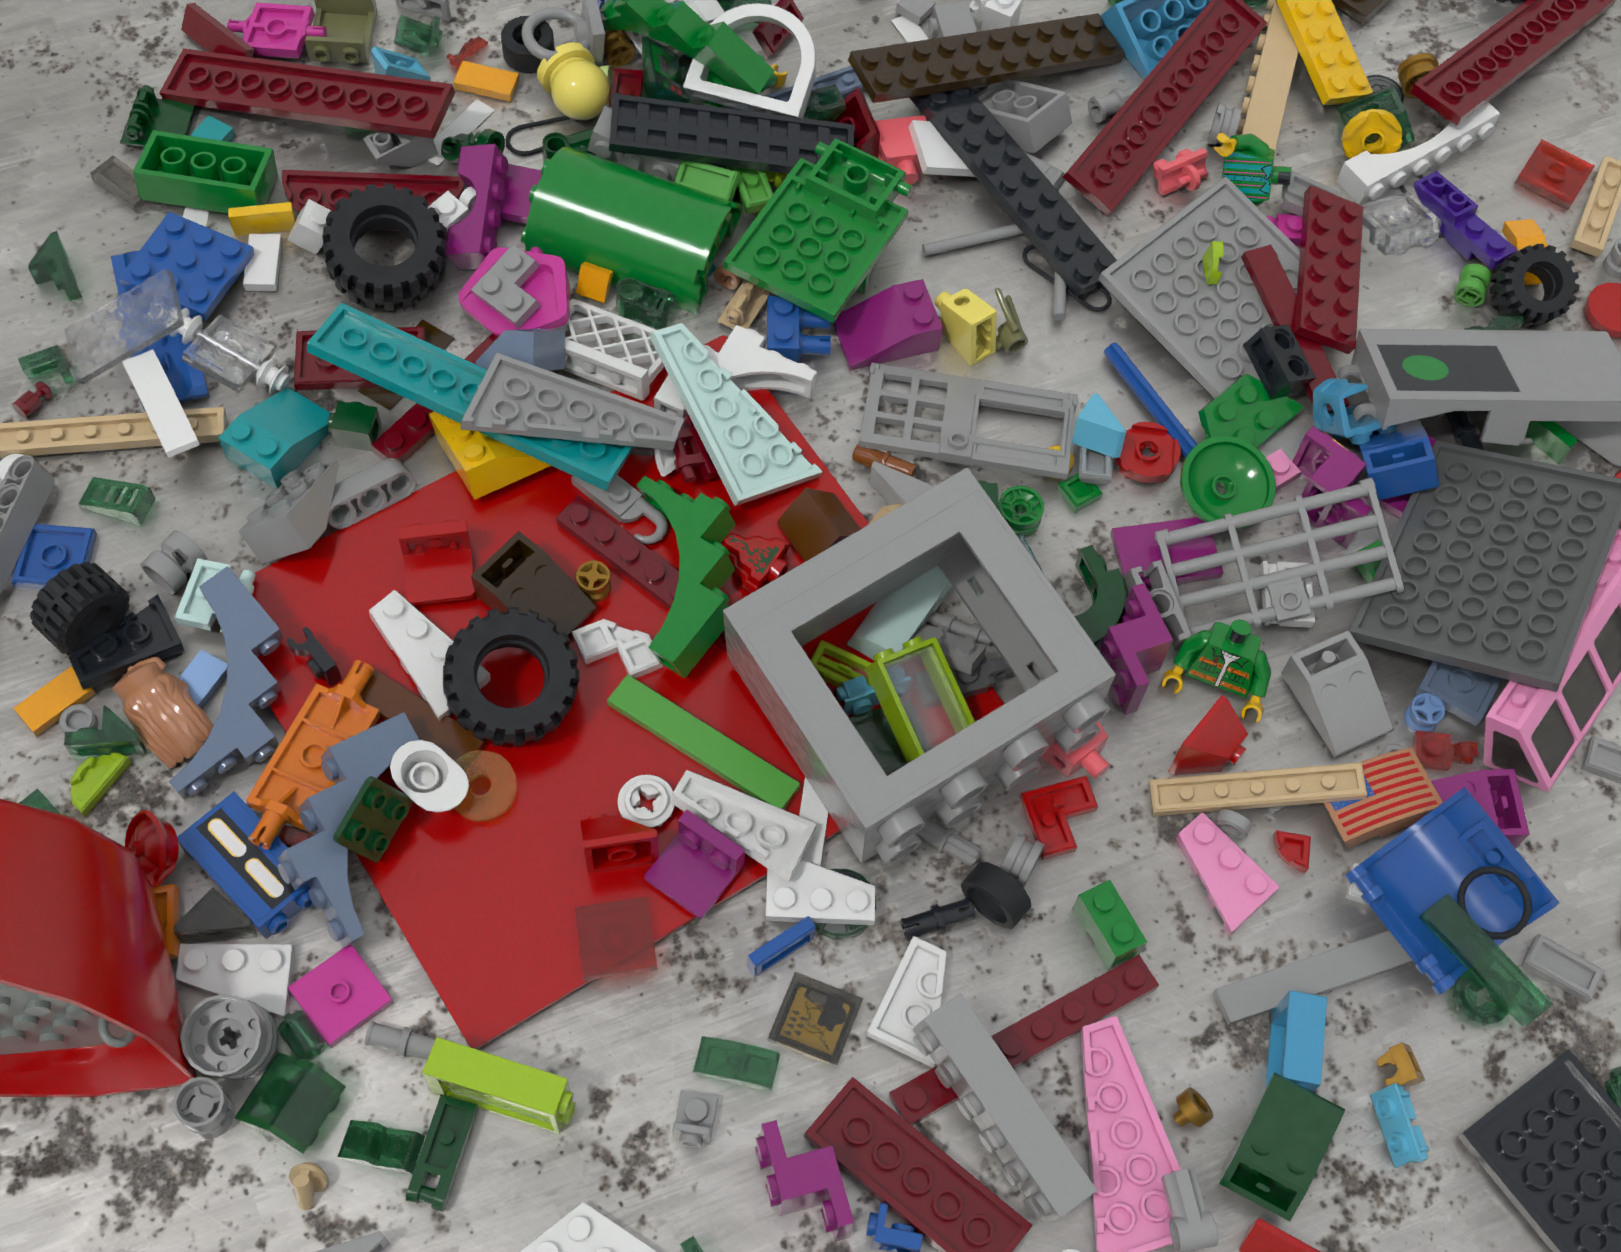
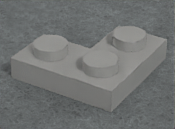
M513 244L477 282L471 291L477 298L519 329L540 307L536 299L520 288L539 266L533 258Z

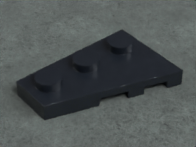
M158 594L148 600L149 605L137 614L131 612L122 619L123 624L112 632L100 634L68 657L82 690L124 675L128 672V667L134 666L140 661L153 657H159L162 660L184 651L182 642Z

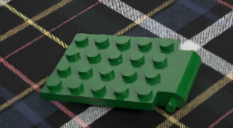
M836 138L830 146L821 141L817 144L815 153L822 157L816 165L802 158L799 159L724 260L725 270L831 323H834L908 218V209L893 203L898 194L908 197L912 190V185L905 182V171Z

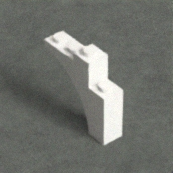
M736 325L719 353L711 347L702 344L708 350V356L720 369L724 367L732 375L730 379L741 391L743 389L746 391L759 389L780 390L799 394L809 399L815 391L817 371L804 363H797L787 359L776 351L764 349L765 337L753 329H745ZM668 375L654 397V408L685 419L689 414Z

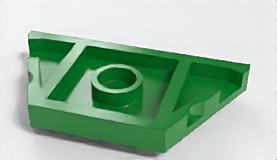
M1245 374L1199 410L1198 414L1201 426L1205 430V440L1215 436H1233L1243 439L1257 448L1300 412L1303 407L1300 403L1287 396L1270 399L1262 382L1249 374Z

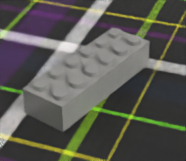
M961 993L929 1014L912 1029L916 1035L913 1037L915 1045L925 1057L930 1055L937 1065L935 1073L938 1079L947 1089L952 1087L959 1098L956 1102L958 1108L967 1120L973 1119L982 1131L979 1133L981 1142L990 1153H997L1004 1163L1001 1166L1003 1174L1013 1186L1019 1185L1026 1196L1023 1199L1024 1204L1035 1219L1041 1218L1043 1222L1059 1219L1098 1191Z

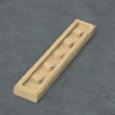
M1362 762L1149 780L1153 816L1215 812L1221 809L1240 810L1366 799L1367 797Z

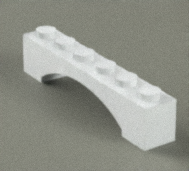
M1487 102L1458 126L1446 120L1448 126L1429 141L1414 148L1389 154H1370L1366 150L1344 162L1336 182L1357 204L1361 205L1370 199L1374 201L1386 190L1392 187L1398 188L1406 179L1413 175L1419 176L1433 164H1441L1446 161L1451 154L1457 151L1463 152L1473 142L1488 138L1495 130L1494 125L1500 113Z

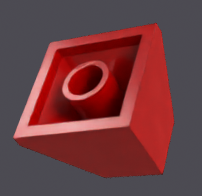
M1220 696L1182 743L1168 770L1172 775L1222 772L1229 762L1235 765L1245 753L1246 748L1242 744L1248 736V732L1226 697Z
M603 813L591 815L586 820H580L587 873L654 864L659 858L657 830L617 815L609 816Z

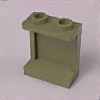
M314 0L316 12L313 26H326L327 37L306 36L305 44L309 60L369 64L378 12L376 0Z

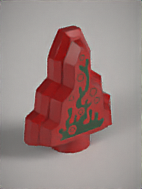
M729 532L720 543L730 552L729 559L736 568L733 574L742 580V587L750 593L755 592L788 571L789 562L785 561L784 558L791 544L780 538L773 537L768 540L756 535L746 539L736 533Z

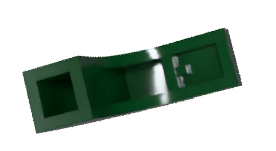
M1093 545L1080 549L1075 566L1091 595L1092 606L1084 613L1074 617L1096 648L1100 650L1108 628L1117 625L1125 603V585L1119 568L1107 572L1104 558L1101 555H1097Z

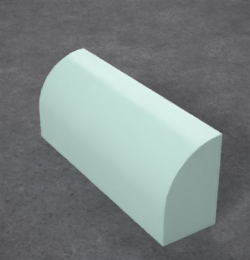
M939 566L934 567L877 601L847 645L873 660L874 655L886 649L892 648L894 653L903 650L902 644L911 640L924 623H928L931 613L937 610L953 586Z

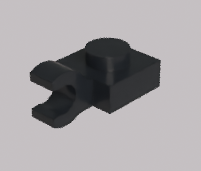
M305 627L302 629L307 639L304 643L297 644L291 637L287 639L290 650L295 655L309 657L310 660L306 662V665L317 680L323 677L330 687L342 680L337 664L318 640H315L313 632L309 628Z

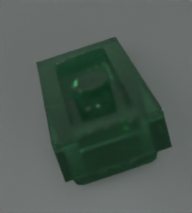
M52 232L28 265L29 271L36 284H43L54 280L58 291L65 290L70 301L82 298L58 232Z
M106 705L103 706L102 730L85 727L75 732H65L64 746L73 759H87L92 756L97 758L102 755H111V753H119L124 756L146 755V747L138 734Z

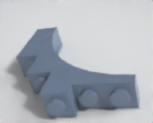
M228 566L199 586L203 596L215 612L224 635L228 659L227 684L220 714L208 739L193 759L169 781L183 799L187 795L193 797L202 792L208 786L207 780L219 772L222 775L232 769L238 762L236 758L240 755L244 757L249 765L255 761L261 763L275 752L274 747L279 744L276 737L254 710L258 707L264 709L271 705L278 698L277 693L281 691L278 682L257 657L261 654L266 656L275 651L280 645L279 641L284 637L280 628Z
M404 712L329 747L321 756V767L327 779L334 781L335 785L308 797L299 807L301 809L300 819L307 831H312L314 836L286 849L278 857L280 862L278 870L283 880L287 884L291 883L294 890L307 884L309 885V896L313 905L317 909H322L328 920L326 927L331 938L335 942L339 941L343 948L358 941L365 933L354 910L348 883V848L334 842L333 835L365 780L370 776L378 778L390 766L392 757L399 747L410 741L419 740Z

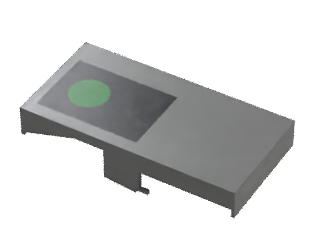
M1359 329L1351 365H1344L1337 372L1338 378L1344 379L1348 375H1354L1357 379L1361 380L1362 384L1368 385V389L1365 392L1370 403L1356 406L1352 413L1356 421L1363 415H1372L1378 419L1382 430H1386L1387 426L1452 411H1489L1481 441L1519 446L1520 444L1533 443L1531 438H1525L1530 421L1621 422V354L1607 331Z

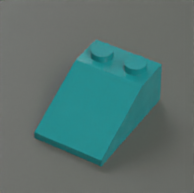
M287 387L241 413L218 439L226 459L273 488L278 489L282 485L281 479L288 473L296 470L330 433L327 427L330 412Z

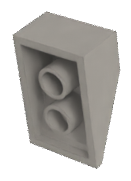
M1011 80L990 84L976 95L1021 149L1028 153L1040 151L1044 145L1059 136L1062 131L1073 124L1067 92Z

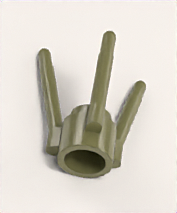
M996 288L995 294L1007 320L997 329L999 333L996 336V350L1004 348L1008 354L1015 353L1026 346L1028 339L1020 324L1011 296L1007 295L1004 298L1001 289Z

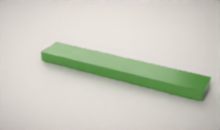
M628 674L607 699L608 706L751 797L784 810L800 788V783Z

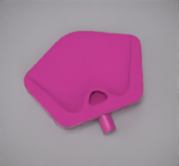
M497 247L489 252L458 295L463 311L496 336H500L505 330H518V328L477 298L471 289L509 249L504 247ZM533 247L530 252L523 251L533 258L539 267L520 288L536 299L540 307L519 329H553L562 327L570 318V283L564 260L555 255L543 254L542 250L538 247Z

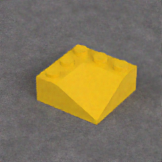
M435 411L429 414L439 444L474 499H478L551 466L478 431L460 429L461 423Z

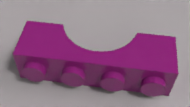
M496 144L461 147L457 174L467 187L471 186L476 190V200L471 212L462 221L449 227L445 255L457 270L477 269L489 252L497 248L496 236L497 229L501 226L500 208L501 201L505 198L504 180L505 174L509 171V164L506 156L501 153Z

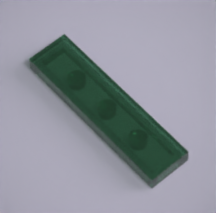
M1448 893L1419 917L1524 1029L1553 1005L1542 991Z

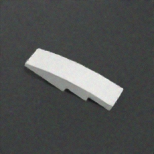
M152 349L122 361L167 457H172L199 446V441L154 350Z

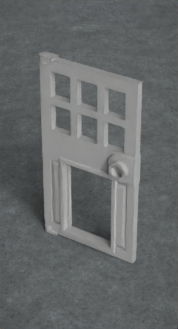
M871 363L870 383L860 432L859 447L938 459V461L972 464L1067 480L1073 420L1078 395ZM883 379L911 383L910 393L883 390ZM919 385L947 389L946 399L918 395ZM879 401L908 405L906 415L878 411ZM979 405L1063 418L1060 450L975 437ZM915 407L943 410V420L937 421L914 417ZM875 423L904 427L903 437L875 434ZM912 429L940 432L939 443L912 440Z

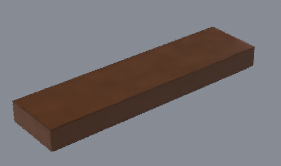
M377 670L374 671V674L370 677L360 694L366 704L380 709V717L384 720L404 712L419 740L432 742L437 745L463 771H466L486 745L485 739L480 741L473 737L472 731L468 728L464 730L457 721L446 715L439 721L427 702Z

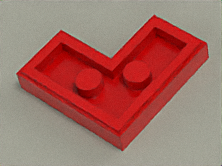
M1087 776L1022 792L1019 797L1035 841L1038 840L1045 844L1040 855L1042 861L1075 852L1077 845L1067 819L1095 812L1098 808Z

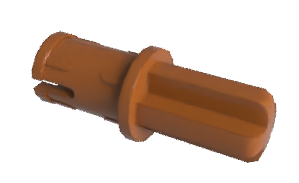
M857 444L852 454V459L855 462L870 468L873 462L876 461L912 477L915 475L914 470L917 469V464L891 455L890 451L885 453L877 449L859 447Z

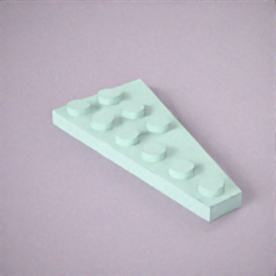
M682 323L653 331L650 339L734 506L804 483L821 475V469L815 463L811 465L801 454L802 449L795 442L790 443L778 430L779 425L745 389L741 391L730 379L732 375L724 367L720 369L708 356V350Z

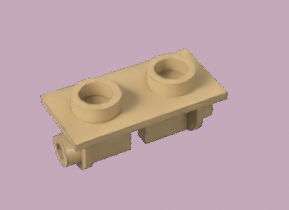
M744 279L717 322L731 329H734L736 325L749 329L768 300V296L772 293Z

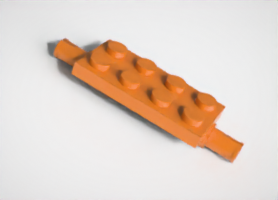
M355 660L342 684H337L333 688H327L316 683L245 800L250 808L264 813L254 831L248 837L249 841L259 847L263 843L262 848L269 850L283 824L288 823L307 831L300 819L301 809L299 807L308 797L335 785L334 781L327 779L322 770L321 756L329 747L375 726L381 716L380 709L366 704L360 695L368 680L374 674L375 670L371 665L364 663L361 668L362 661Z

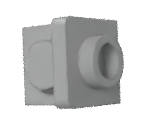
M681 1090L676 1119L672 1129L673 1138L679 1139V1144L700 1148L702 1143H711L718 1096Z

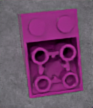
M1515 769L1478 770L1431 780L1442 802L1446 801L1463 787H1466L1515 849L1530 835Z

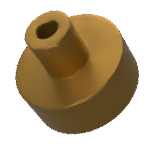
M1188 1087L1176 1097L1180 1109L1173 1114V1118L1181 1127L1189 1121L1197 1127H1202L1213 1118L1210 1106L1195 1089Z

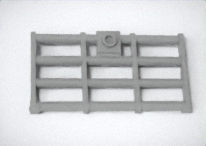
M1373 479L1360 480L1357 485L1302 498L1301 495L1296 496L1293 501L1233 516L1231 513L1224 514V518L1169 532L1167 529L1156 531L1154 539L1160 549L1166 574L1185 620L1186 616L1183 608L1244 593L1246 595L1250 612L1188 627L1191 635L1202 630L1209 631L1215 622H1222L1231 626L1234 620L1241 619L1248 622L1250 626L1254 625L1257 628L1267 621L1276 620L1278 624L1310 616L1312 610L1321 608L1330 610L1334 609L1333 605L1394 590L1396 593L1404 592L1403 582ZM1368 496L1373 514L1311 529L1307 515L1308 510ZM1298 513L1303 532L1240 547L1236 528ZM1377 527L1382 546L1320 560L1315 542ZM1228 531L1233 549L1171 564L1167 549L1168 545ZM1307 544L1312 563L1249 578L1245 559ZM1386 559L1391 578L1329 592L1325 573ZM1233 562L1237 563L1241 581L1184 595L1179 594L1175 577ZM1316 576L1321 595L1307 598L1302 579ZM1268 588L1272 607L1258 610L1253 591Z

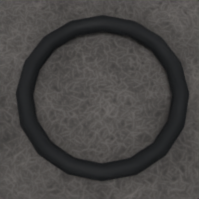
M1498 866L1478 868L1471 871L1464 878L1457 893L1458 911L1464 923L1478 935L1488 939L1505 940L1519 934L1528 924L1532 912L1531 896L1524 882L1511 871ZM1484 874H1499L1508 878L1518 887L1523 897L1524 911L1521 920L1514 928L1505 932H1490L1480 928L1470 918L1465 907V893L1468 885L1475 878Z

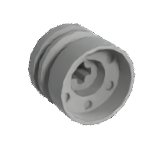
M220 994L205 998L192 1008L183 1022L180 1039L183 1054L192 1067L205 1075L240 1081L254 1077L268 1067L276 1054L279 1035L277 1024L268 1010L244 998ZM235 1032L240 1033L242 1036L237 1039V1047L230 1044L235 1039Z

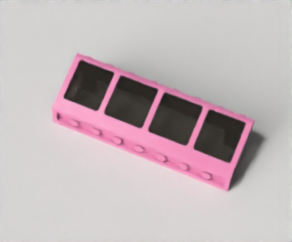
M1621 529L1616 537L1558 691L1554 692L1510 680L1486 715L1483 764L1493 769H1515L1518 780L1547 793L1621 682Z

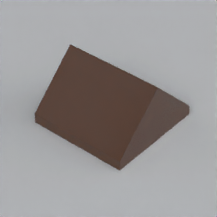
M805 488L777 521V525L804 562L861 530L834 493Z

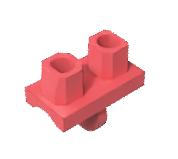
M1187 148L1179 151L1175 160L1170 162L1164 159L1155 161L1153 163V176L1158 180V192L1164 196L1183 187H1186L1189 191L1199 189L1201 180L1208 177L1206 169L1208 151L1201 148L1192 152Z

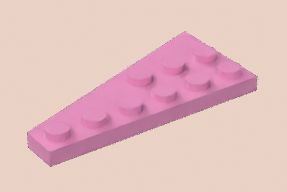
M1116 1015L1083 1026L1080 1030L1090 1175L1092 1183L1098 1190L1092 1194L1096 1252H1153L1173 1245L1169 1229L1171 1214L1161 1178L1163 1175L1181 1170Z

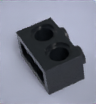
M1289 324L1261 328L1243 345L1270 399L1297 395L1316 379Z

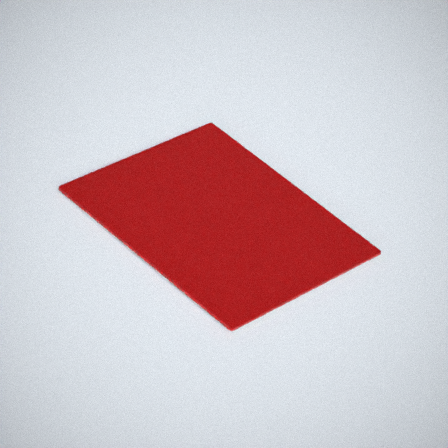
M722 335L704 345L711 347L719 353L728 336ZM663 367L650 383V393L644 401L616 390L610 393L654 408V397L669 374L665 367ZM768 389L748 390L747 392L779 425L778 430L790 443L795 442L802 449L801 454L811 465L815 463L821 469L822 473L818 478L734 506L720 477L703 479L700 468H694L697 479L690 483L684 482L682 474L678 473L676 468L665 477H662L658 470L654 453L653 456L630 455L617 474L638 492L640 490L636 485L646 476L655 482L660 479L667 483L674 490V493L678 495L685 493L694 500L700 493L711 499L714 497L722 499L730 507L729 513L736 523L730 532L746 539L758 535L768 540L777 537L789 542L777 525V521L805 488L834 493L860 529L869 524ZM686 442L685 448L688 455L694 454L690 442ZM549 466L478 499L473 498L458 472L454 471L413 492L395 504L316 541L310 549L291 554L255 572L252 596L280 628L284 637L279 641L280 645L275 651L269 655L263 656L261 654L257 657L278 682L281 689L277 693L278 698L269 706L286 734L316 683L327 688H333L337 684H342L355 660L362 661L361 668L364 663L371 665L381 674L424 700L410 675H407L401 666L399 658L390 649L369 615V610L394 590L406 599L403 554L398 540L397 527H405L412 523H441L447 519L466 520L471 541L474 573L518 531L543 549L576 585V572L583 563L588 561L602 562L610 571V594L605 600L593 603L597 609L577 629L605 619L616 623L619 627L647 633L653 641L663 626L670 609L560 527L556 522V517L579 495L633 537L635 534L642 536L652 535L656 531V525L644 515L633 522H619L572 484L571 474L553 466ZM667 519L668 529L663 539L654 544L643 545L679 571L680 554L676 534L670 521ZM791 544L784 558L785 561L789 562L787 572L804 563ZM733 573L719 589L729 597V606L751 594L742 587V580ZM477 596L467 600L414 606L452 641H454V636L461 628L466 629L468 627L469 620L477 615L483 618L487 616V611L492 610ZM876 602L801 646L808 658L811 660L821 640L870 663L875 662L873 659L847 645V643ZM305 627L313 632L315 640H318L337 664L342 680L331 687L323 677L317 680L306 665V662L310 660L309 657L295 655L290 650L287 642L289 637L297 644H302L307 640L302 630ZM572 634L569 636V646L571 650L576 651L578 657L577 669L580 670V677L577 686L578 691L567 717H564L561 721L560 726L553 732L549 731L546 733L543 739L535 743L532 740L524 743V746L513 747V743H503V747L492 745L493 741L485 739V747L466 771H464L468 778L469 788L466 797L460 805L449 811L432 812L423 809L413 802L406 818L401 822L390 841L388 849L383 853L378 863L356 853L469 1047L473 1049H479L697 918L645 881V874L653 864L587 873L580 820H586L589 816L600 813L621 817L618 808L619 792L626 782L640 775L657 776L666 781L674 792L686 770H689L746 794L608 706L607 699L628 674L618 652L585 664ZM713 643L685 679L662 665L663 668L635 678L799 782V790L784 809L799 816L805 776L723 649ZM514 647L500 648L487 654L480 663L490 673L491 681L483 686L480 691L488 701L503 708L524 707L532 703L542 691L544 686L543 668L532 654L523 649ZM825 653L822 654L823 657L830 659L838 664L841 663L843 665H846L850 667L851 670L868 677L865 672L855 667H852L840 660H837ZM917 656L898 665L903 670L904 678L908 676L910 678L908 692L900 701L923 752L926 753L955 734L942 705L927 709L922 708L912 676L915 673L926 670L920 657ZM826 682L828 685H830V686H831L832 688H834L835 690H836V688H839V687H836V686H834V685H832V684ZM992 687L988 688L986 693L964 698L975 722L1004 705ZM836 694L835 699L841 708L844 709L845 700L840 702ZM880 704L873 706L865 714H851L847 716L887 776L907 764ZM455 714L449 715V717L454 719L455 721L458 720ZM380 717L376 725L386 720ZM389 766L377 779L404 793L393 780ZM640 793V805L637 808L646 807L648 811L650 810L653 813L652 802L656 799L648 800ZM675 805L672 816L663 822L661 827H651L657 830L659 857L678 834V819L684 811ZM829 813L824 841L841 832ZM745 853L744 867L711 909L766 877L767 868Z

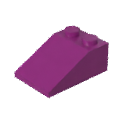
M923 279L893 285L841 312L833 323L850 371L871 366L872 362L881 364L938 351L943 330Z

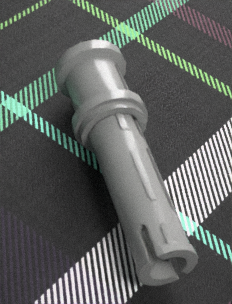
M1139 85L1125 90L1115 88L1108 95L1100 98L1098 96L1091 97L1088 101V110L1091 118L1096 123H1100L1107 116L1116 114Z

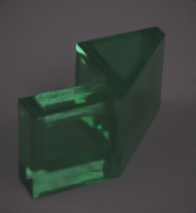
M836 84L811 91L803 118L833 122L846 110V104Z

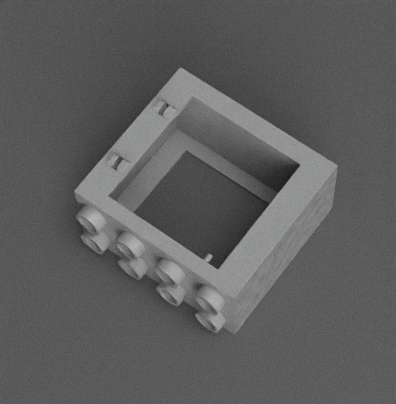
M968 467L723 610L728 659L861 863L876 854L880 855L885 865H890L902 859L922 843L917 833L924 828L927 822L939 816L946 828H949L963 821L981 807L982 802L977 796L989 784L999 779L1006 791L1021 785L1041 769L1042 766L1037 759L1051 745L1058 743L1065 754L1079 749L1100 732L1096 722L1110 711V707L1104 699L1116 674ZM939 566L1018 679L1025 692L887 776L801 646L934 567ZM974 580V586L981 594L980 596H977L968 581ZM1033 664V670L1040 678L1039 682H1037L1027 666Z

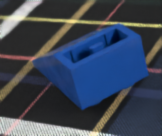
M1420 419L1397 424V430L1391 433L1380 434L1377 430L1372 431L1370 441L1357 444L1361 460L1366 463L1364 468L1366 478H1372L1375 482L1378 500L1439 487L1435 457L1428 435Z

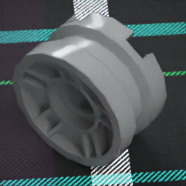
M1218 103L1207 144H1224L1217 139L1219 133H1225L1229 138L1236 135L1242 108L1234 107L1229 109L1226 104Z
M1019 831L1002 863L1001 869L1010 874L1024 888L1045 844L1038 840L1032 842L1028 840L1026 834Z

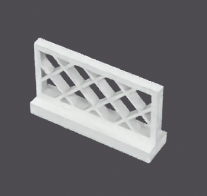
M572 298L570 301V317L575 311L585 314L587 317L570 320L569 318V321L562 327L553 328L555 330L569 331L571 335L570 337H565V369L562 370L644 401L650 393V383L664 367L657 351H652L650 345H653L650 337L656 329ZM609 323L614 328L597 331L596 325ZM591 326L592 332L575 335L574 329ZM635 333L640 335L641 338L625 341L623 335ZM617 336L619 339L618 343L603 345L601 342L602 339ZM596 341L598 347L590 348L582 345V343ZM645 347L647 353L630 356L628 350ZM623 351L625 357L616 358L608 354ZM651 362L652 366L647 370L636 364Z

